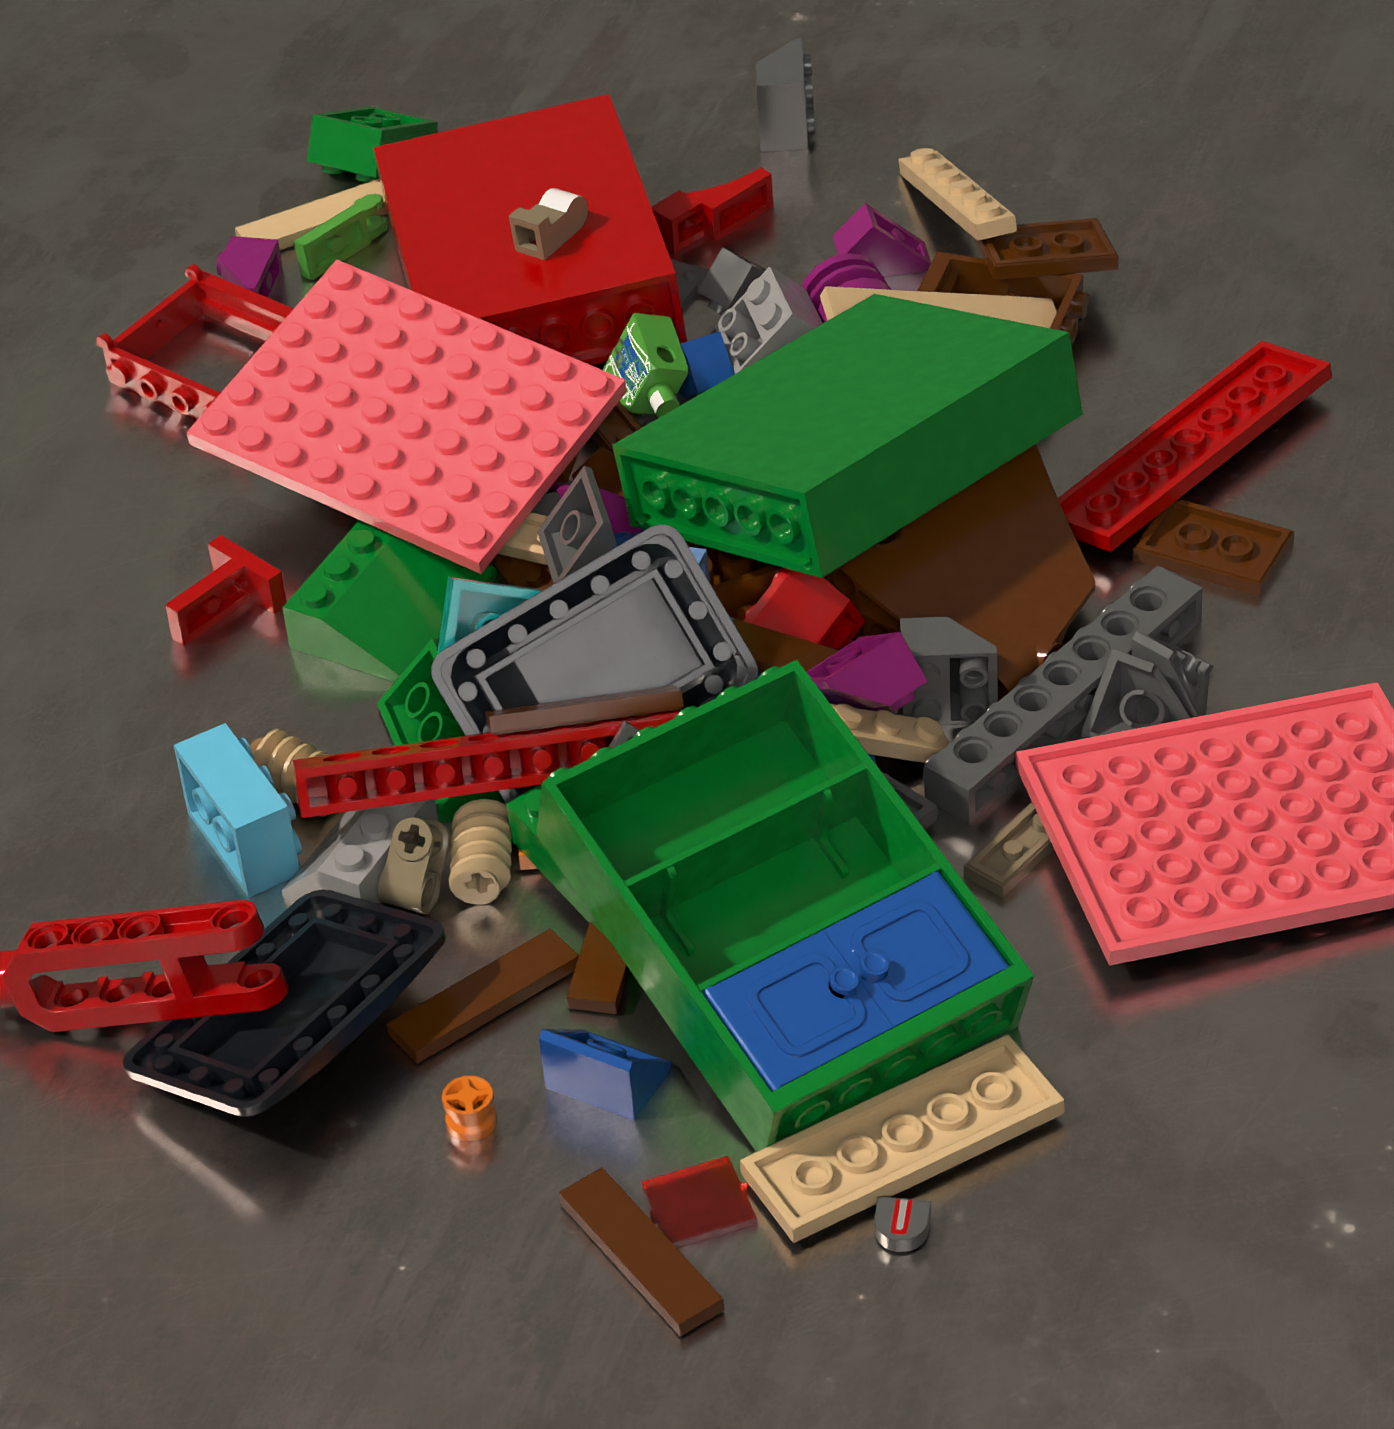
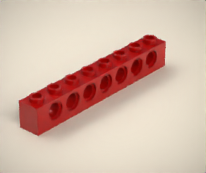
M680 710L493 735L490 732L293 760L301 817H314L541 785L554 771L564 767L570 769L589 760L596 751L609 747L624 720L642 730L649 726H660L674 719Z

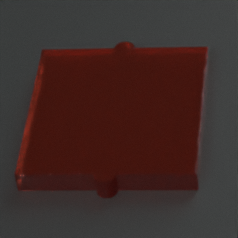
M729 1156L641 1181L643 1192L651 1208L650 1219L654 1224H658L660 1230L677 1249L757 1225V1217L747 1197L748 1185L745 1182H740Z

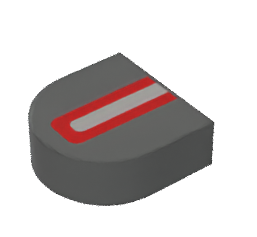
M878 1196L874 1217L877 1241L884 1248L895 1252H908L920 1247L928 1236L931 1219V1201Z

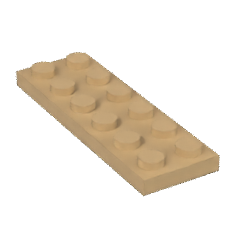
M1007 1034L741 1159V1175L791 1241L795 1243L877 1204L878 1196H894L1063 1115L1064 1099Z

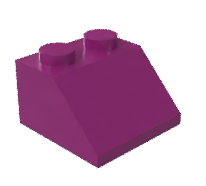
M901 632L859 637L806 671L830 704L838 705L842 703L854 708H869L872 711L880 710L886 706H889L890 710H896L908 704L916 697L913 691L927 682Z

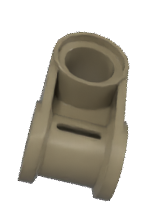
M409 817L401 820L396 825L392 833L386 864L378 882L377 895L379 901L424 915L429 914L434 909L440 895L441 878L451 847L450 832L443 823L438 820H423L421 818ZM409 834V838H404V835ZM419 835L425 838L424 845L418 843ZM434 842H439V846H434Z

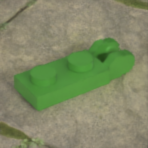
M376 193L366 194L363 198L354 201V205L296 239L294 245L301 276L309 280L316 279L324 274L336 260L343 262L370 245L371 241L380 236L382 232L388 230L387 217L381 215L373 216L383 208V197Z

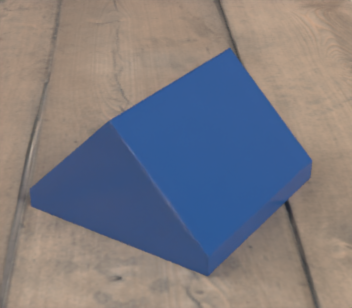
M542 1029L539 1037L545 1088L633 1121L636 1120L661 1085L672 1066V1062L586 1030Z

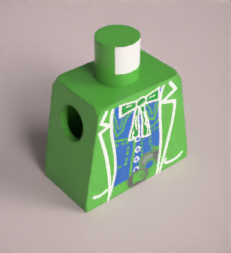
M633 313L603 368V371L625 379L627 392L619 401L631 413L651 414L660 418L680 406L676 395L688 375V365L670 317Z

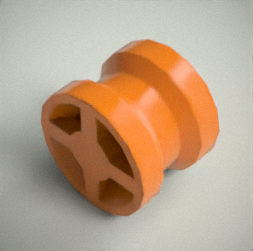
M478 1076L455 1078L446 1085L442 1092V1104L446 1112V1127L449 1134L456 1139L477 1141L491 1134L496 1127L497 1114L493 1105V1089L484 1078Z

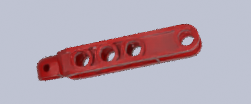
M248 900L32 923L16 950L0 951V1009L17 1008L20 1016L50 1032L261 1011L271 1008L282 1001L288 993L289 986L281 967L275 964L246 965L245 961L207 965L204 955L246 949L260 940L264 934L265 927L254 903ZM241 923V924H239V925H237V926H235V927L230 928L231 926H233V925H235V924ZM159 960L164 974L154 975L153 971L144 972L140 977L109 980L108 976L98 977L97 981L64 984L63 981H57L46 974L31 980L34 973Z

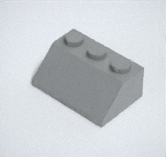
M435 799L346 812L282 890L283 898L295 902L307 893L323 889L383 905L384 903L379 901L377 888L380 875L386 864L392 833L401 820L409 817L421 818L423 820H438ZM405 834L404 838H409V834ZM419 835L418 843L424 845L425 838Z

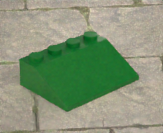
M359 520L282 607L289 647L395 682L431 638L439 640L448 577L492 583L498 575L497 568L489 564L482 574H479Z

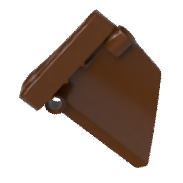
M1037 444L825 576L829 583L851 600L865 620L864 624L852 638L853 641L864 636L901 632L900 618L949 617L997 646L998 701L1014 689L1020 679L1029 676L1041 666L1052 652L1058 651L1064 646L1062 642L1067 628L1095 591V578L1065 517Z

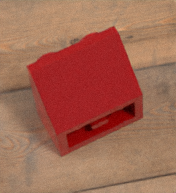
M781 568L775 574L772 584L760 600L749 608L743 620L747 623L837 650L847 646L865 622L851 600L825 578L787 568Z

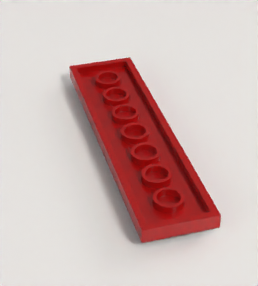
M1260 341L1058 497L1075 539L1112 552L1332 378L1331 363Z

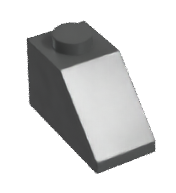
M722 247L697 291L711 299L708 304L710 309L722 315L726 310L732 308L747 291L749 285L767 269Z

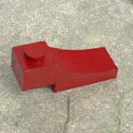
M760 167L743 177L716 187L688 193L678 190L651 206L667 250L675 254L703 236L716 242L774 207L772 174Z

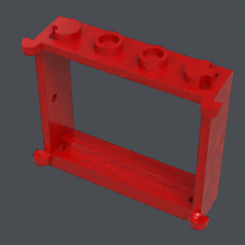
M191 264L185 269V276L191 278V280L112 340L108 334L102 333L96 338V345L103 348L107 367L106 371L110 382L198 420L221 392L149 362L146 359L202 315H207L266 341L294 308L203 270L201 271L197 265Z

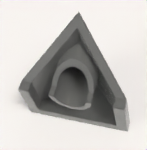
M1136 631L1132 638V656L1158 665L1190 718L1206 715L1209 674L1214 666L1176 645Z
M1112 648L1079 737L1085 739L1189 719L1190 716L1158 665Z

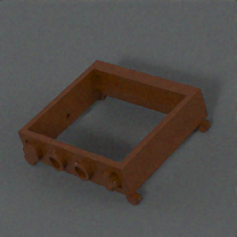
M938 251L917 290L923 292L1052 298L1055 309L1058 312L1050 328L1069 332L1071 343L1076 338L1078 320L1085 318L1089 303V294L1083 292V274L1072 273L994 280L984 259Z

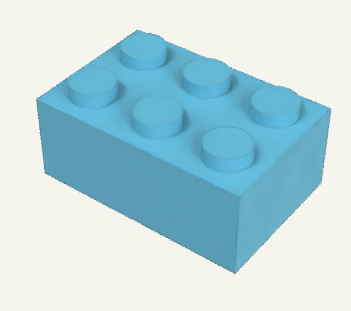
M224 723L174 744L188 815L247 897L250 898L291 880L299 870L297 855L302 853L301 843L291 825V821L296 819V813L288 795L285 792L278 794L275 790L272 776L264 764L258 766L255 763L253 753L244 737L237 739L228 725Z

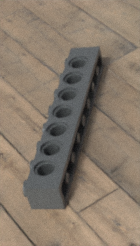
M1159 565L1145 577L1136 580L1124 595L1117 601L1109 603L1103 612L1089 625L1080 628L1069 642L1058 651L1052 652L1045 662L1029 676L1020 679L1014 689L1000 701L992 703L986 713L972 725L963 728L951 743L939 753H934L929 757L923 769L925 798L936 804L941 810L968 825L973 823L1022 780L1015 767L1017 751L1064 743L1084 725L1112 648L1132 655V638L1136 631L1176 645L1201 623L1203 587Z

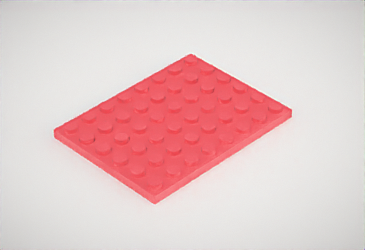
M336 260L186 434L189 444L482 574L627 390L625 379L340 260Z
M1378 682L1016 752L1015 767L1109 966L1394 908V709Z

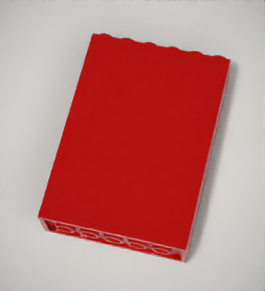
M609 94L373 147L389 221L409 290L589 365L607 362L633 313L670 317L680 344L687 342L676 272ZM551 188L583 196L588 204V214L584 225L546 260L515 251L509 215L517 208L530 210L540 203L543 195ZM534 240L531 244L537 245L536 240Z

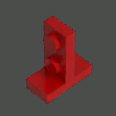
M218 536L208 543L213 572L165 604L172 639L185 646L249 600L276 614L287 603L282 571L226 537Z

